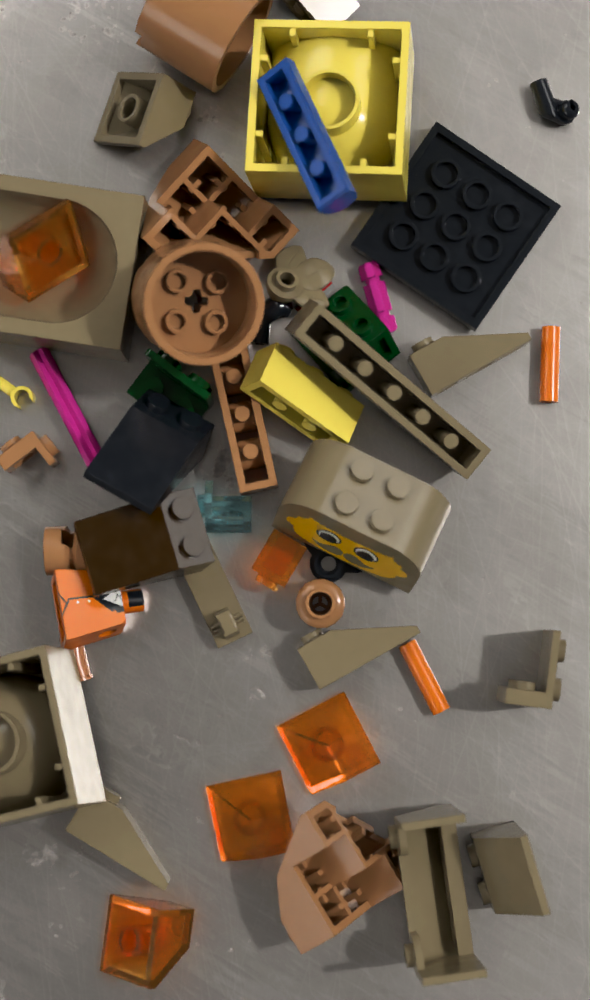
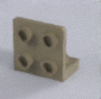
M543 629L536 683L508 679V686L498 685L496 700L507 704L552 709L553 701L558 702L561 694V678H556L557 663L564 662L566 653V640L561 639V631Z

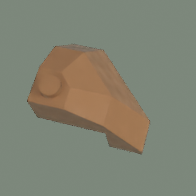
M193 139L171 163L150 196L141 238L155 251L162 245L172 241L194 239L226 246L238 252L244 258L274 259L296 235L299 229L274 204L258 197L209 145Z
M325 800L299 817L277 874L281 922L301 955L335 937L368 909L402 890L397 849L390 848L389 839H383L374 834L373 826L354 816L346 819L337 814L336 806Z

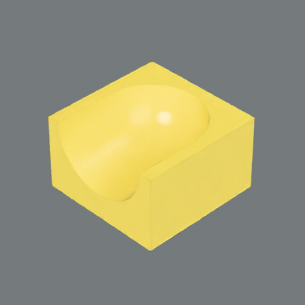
M254 19L245 173L257 196L260 198L312 199L257 82L261 76L287 57L295 62L357 193L356 200L407 202L414 75V47L411 23L401 21Z

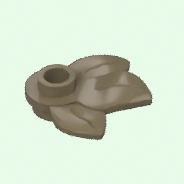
M289 246L276 256L275 268L270 271L266 278L267 293L272 300L284 304L293 301L302 308L311 299L327 308L329 301L322 289L332 281L335 269L323 259H307L301 246Z

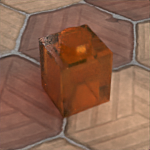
M274 529L251 568L258 572L255 580L272 590H275L277 585L285 588L305 554L307 547Z

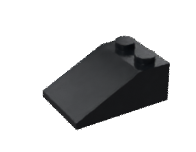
M148 389L130 407L87 467L83 477L151 515L202 460L215 425L203 419L199 414L189 411L169 400L165 395Z

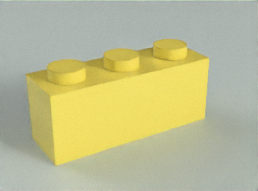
M278 342L256 352L240 386V390L313 441L317 439H331L348 444L364 408L362 403L353 398L350 391L343 387H338L327 379L320 369L309 366L298 358L291 348Z

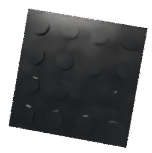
M436 121L409 160L407 202L381 201L352 242L351 248L370 261L376 262L383 270L473 331H476L561 205Z

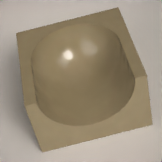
M0 174V343L38 349L44 347L51 351L129 362L135 319L131 308V288L138 268L145 261L148 245L141 238L148 207L145 196Z
M42 645L0 656V828L106 802L74 650Z

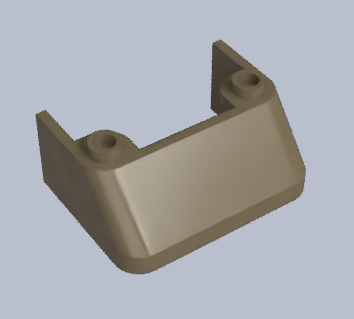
M452 804L433 806L394 816V825L387 826L390 848L397 849L410 941V943L403 944L407 968L414 967L415 974L423 987L488 977L487 969L475 956L473 950L456 824L466 822L465 814Z

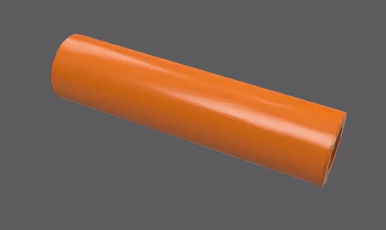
M559 326L541 327L539 402L558 403Z
M416 639L399 646L398 648L432 714L436 715L448 709L450 706Z

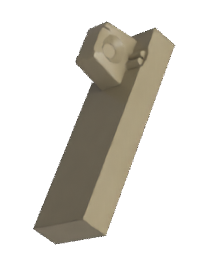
M211 545L215 561L203 571L185 575L184 577L219 649L253 631Z

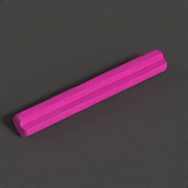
M39 348L30 354V359L88 467L101 447L49 349Z

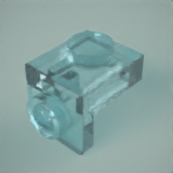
M206 480L205 494H198L197 501L202 517H205L207 533H251L252 496H214L213 480Z

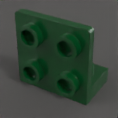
M349 286L342 287L328 298L329 306L326 309L389 362L400 354L389 329ZM292 336L318 365L327 379L348 391L354 389L351 384Z
M148 348L145 356L149 363L127 390V393L135 400H138L148 389L165 395L169 400L189 411L199 414L203 418L215 403L210 394L212 391L211 385L194 372H191L189 376L185 375L180 371L182 368L179 365L180 362L161 349L156 353Z

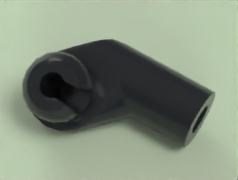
M547 78L536 80L530 84L538 112L543 118L560 125L572 123L574 118L579 115V106L574 100L562 101L553 97Z
M270 297L265 300L263 320L251 344L269 345L271 323L279 317H288L292 313V302L284 304L274 301Z

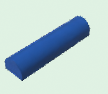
M285 57L261 76L257 82L318 212L323 214L339 212L356 200L357 193L295 62Z

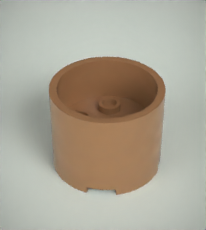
M146 0L135 32L141 35L136 44L216 93L229 82L253 47L254 19H267L273 0Z
M182 239L164 244L144 261L142 266L138 268L132 283L131 308L137 326L156 347L188 364L201 366L215 365L234 358L253 341L263 320L265 307L264 292L256 271L242 255L220 244L194 239ZM194 290L195 294L201 296V303H195L192 310L190 305L185 304V297L192 296Z

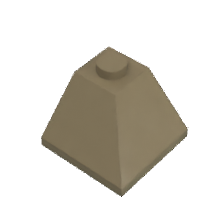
M118 72L94 142L102 145L145 148L185 127L192 111L196 92L164 73Z

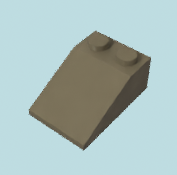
M514 821L469 833L472 844L466 845L472 868L479 866L483 881L478 882L477 886L483 905L490 904L495 914L530 916L551 914L528 835Z

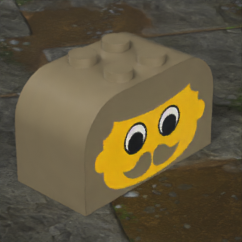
M317 439L311 443L278 508L272 527L409 594L423 572L451 511V505L447 498L431 485L345 443L331 439Z

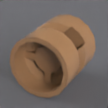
M68 526L45 527L43 557L46 575L53 576L54 570L57 569L86 570L76 532H71Z

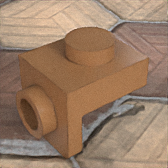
M31 431L22 439L19 436L13 437L0 448L2 451L0 465L9 473L15 471L38 452L51 467L55 468L60 464L55 457L60 451L46 434L40 438L37 433Z

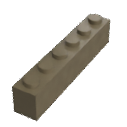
M309 299L286 326V331L450 469L466 480L491 451L489 447L320 303Z

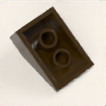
M194 488L171 492L151 515L132 504H128L73 523L94 597L201 572L215 561Z

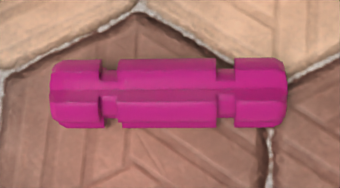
M374 261L364 263L358 267L361 282L365 281L366 283L363 289L368 307L392 333L397 330L398 326L395 315H390V311L393 308L385 281L380 280V277L383 276L381 267Z

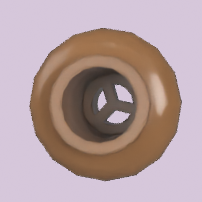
M314 579L305 583L296 597V611L300 619L308 626L314 628H328L336 624L342 617L345 609V597L341 589L334 582L326 579ZM318 597V603L313 605V600ZM322 597L327 600V605L322 603ZM321 606L325 608V610L317 611L315 610V608Z

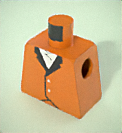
M54 570L51 588L62 648L74 649L117 636L122 633L126 624L125 614L144 611V598L141 589L118 591L94 597L87 570Z

